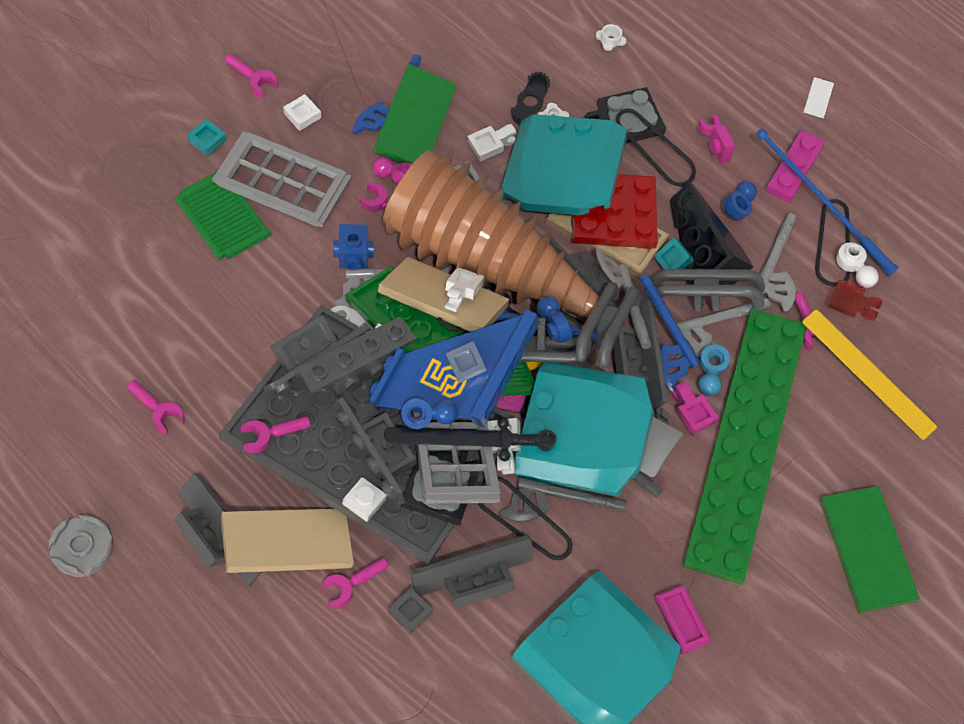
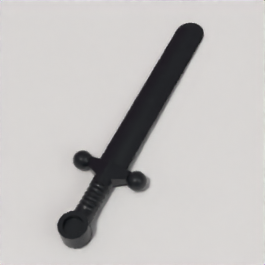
M501 417L497 422L500 431L390 427L384 432V438L389 443L501 447L498 456L504 462L508 461L511 457L508 451L511 446H537L540 450L548 452L554 448L557 439L555 433L551 430H543L540 434L532 435L512 433L507 428L509 420L505 417Z

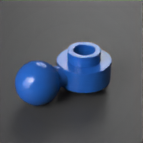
M750 181L740 182L735 191L725 198L724 208L729 217L735 220H742L751 214V201L757 195L756 186Z
M544 296L537 303V312L542 318L549 319L546 329L552 340L557 339L559 343L572 339L570 326L563 313L559 312V301L553 296Z
M411 397L401 407L402 420L412 429L424 428L430 423L431 419H436L441 424H451L458 416V408L450 400H442L435 406H430L424 398ZM420 407L422 412L420 416L413 417L410 414L411 409Z

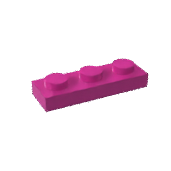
M801 129L786 156L806 176L821 152L825 140ZM782 161L765 192L790 203L803 181Z

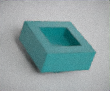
M205 119L187 134L188 142L206 156H209L227 140L226 133L208 119Z
M675 237L654 255L664 270L684 269L694 260L682 243Z

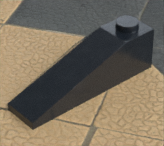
M688 182L670 199L674 228L678 229L680 242L694 258L684 269L751 270L754 267L743 248L691 182ZM686 280L689 285H694V280ZM719 281V285H734L738 281Z

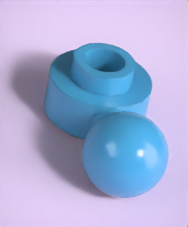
M717 344L707 346L702 351L700 357V366L706 374L699 379L698 387L701 393L706 396H714L720 392L722 382L718 375L723 374L730 363L728 350ZM715 359L719 364L712 365L709 360Z

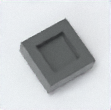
M410 588L388 609V613L411 635L433 614V608Z

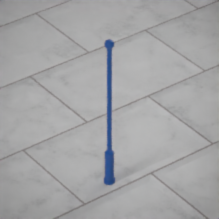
M765 129L758 130L757 137L760 140H764L859 239V244L884 269L886 275L889 277L896 272L899 267L868 236H863L768 137L767 131Z

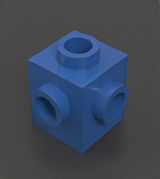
M340 224L339 240H334L333 257H339V268H346L348 270L368 268V258H374V241H369L368 225Z

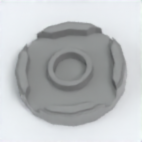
M79 515L71 520L68 518L62 521L52 532L49 539L50 557L55 567L66 575L73 577L90 576L100 571L109 562L113 552V538L106 524L96 517Z

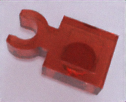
M839 279L828 307L855 317L858 311L866 319L875 321L879 312L873 311L870 307L879 309L883 301L878 297L867 298L864 296L865 289Z

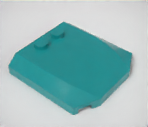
M536 114L527 117L520 123L501 188L505 187L503 199L507 200L508 197L516 202L521 201L520 208L526 211L569 215L588 214L590 208L604 205V209L610 208L628 137L627 129L613 120Z
M544 362L537 373L521 434H540L543 430H551L556 435V443L554 448L548 452L540 450L537 446L522 445L521 450L516 452L515 475L526 479L619 497L623 492L624 486L631 478H635L641 470L654 416L645 378Z
M598 571L590 576L522 642L513 653L512 659L578 724H630L672 680L681 646L601 571Z

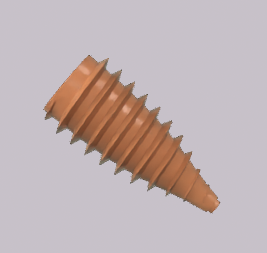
M428 150L416 159L395 188L383 215V222L386 224L387 233L390 235L397 232L401 233L399 240L401 249H409L417 243L419 244V260L423 261L433 254L437 255L436 269L442 271L454 264L456 269L462 268L477 273V276L483 275L484 282L482 288L489 283L496 284L495 293L501 296L505 295L508 291L517 292V304L523 303L528 298L540 300L544 296H553L559 301L563 312L570 311L588 319L600 296L577 274L578 269L574 271L563 259L566 250L557 253L549 244L552 232L541 237L534 229L537 215L525 222L519 216L521 201L511 207H508L502 201L505 187L494 194L485 189L488 174L476 182L468 177L471 162L466 163L459 169L452 166L453 150H450L441 158Z

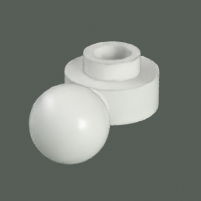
M856 243L843 244L836 256L839 267L848 272L856 271V281L861 287H873L878 282L879 275L874 267L865 266L864 262L867 254L864 248Z

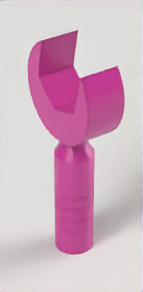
M232 53L228 54L225 58L227 64L245 77L251 78V90L256 96L264 98L263 90L260 88L261 84L272 83L278 89L277 77L273 72L269 70L255 72L254 69Z
M377 183L367 184L368 190L377 193L378 197L371 201L360 197L361 206L371 212H376L383 208L386 209L388 204L386 189Z
M796 293L795 303L804 320L812 311L804 293ZM807 328L804 333L803 345L808 351H811L813 347L812 338L816 336Z
M135 379L129 382L127 389L150 410H154L153 421L158 431L167 434V430L162 424L166 416H178L184 424L183 411L178 404L164 402L159 405V401Z
M308 416L275 424L270 429L266 424L257 420L244 423L241 426V433L254 431L258 439L256 443L243 444V450L248 453H259L268 447L270 436L278 437L309 428L310 421Z
M384 557L356 572L349 580L345 576L338 574L327 577L321 585L322 589L334 585L341 590L340 598L328 602V607L339 609L346 606L352 599L353 586H359L389 568Z

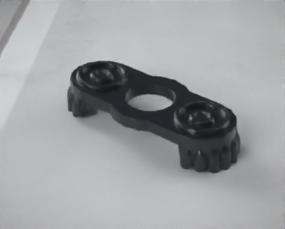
M540 71L539 73H531V76H528V84L524 91L518 95L515 108H511L512 119L516 124L520 125L522 120L536 114L543 107V99L550 87L549 76H546V73ZM527 96H532L537 99L538 103L535 106H527L523 103V99Z

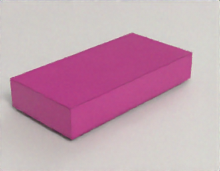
M684 585L655 596L654 600L673 639L681 646V655L710 644L712 640Z

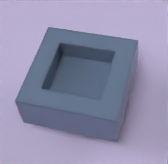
M474 341L445 353L458 383L487 371Z

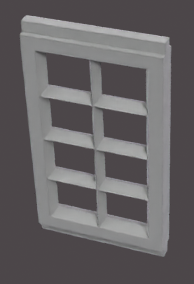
M242 132L212 178V182L218 184L219 187L311 225L323 227L351 181L352 176L347 174L346 171L250 132ZM252 146L268 152L260 166L244 160ZM273 155L290 161L281 175L265 169ZM295 164L311 170L303 184L287 178ZM240 165L256 171L248 185L232 179ZM316 173L333 179L325 193L309 187ZM261 174L278 180L270 194L253 188ZM283 183L300 189L292 203L275 197ZM305 192L321 198L314 212L297 206Z
M411 412V416L418 417L421 414ZM430 422L424 427L431 429L489 431L487 423L482 428L473 422H452L451 424ZM416 444L425 504L500 503V488L492 447ZM429 451H452L454 465H431ZM458 451H480L482 464H460ZM432 472H455L457 486L434 487ZM461 472H484L486 486H463Z

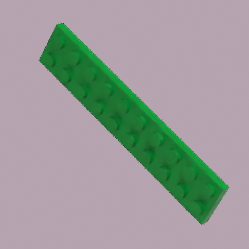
M751 308L683 563L684 568L743 585L745 582L806 329L802 322Z

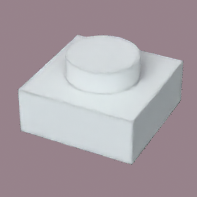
M305 94L283 107L285 116L299 131L321 119V111Z
M361 477L343 498L342 504L368 522L385 502L387 495Z

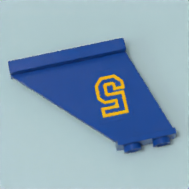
M526 309L523 315L406 354L403 349L397 348L395 354H391L384 364L385 372L380 381H375L370 389V403L379 411L381 408L401 411L403 403L411 397L424 398L430 406H435L442 400H450L458 408L457 418L472 420L474 424L484 428L539 326L537 314ZM474 341L487 371L458 383L445 353ZM414 407L410 412L421 413L422 409Z

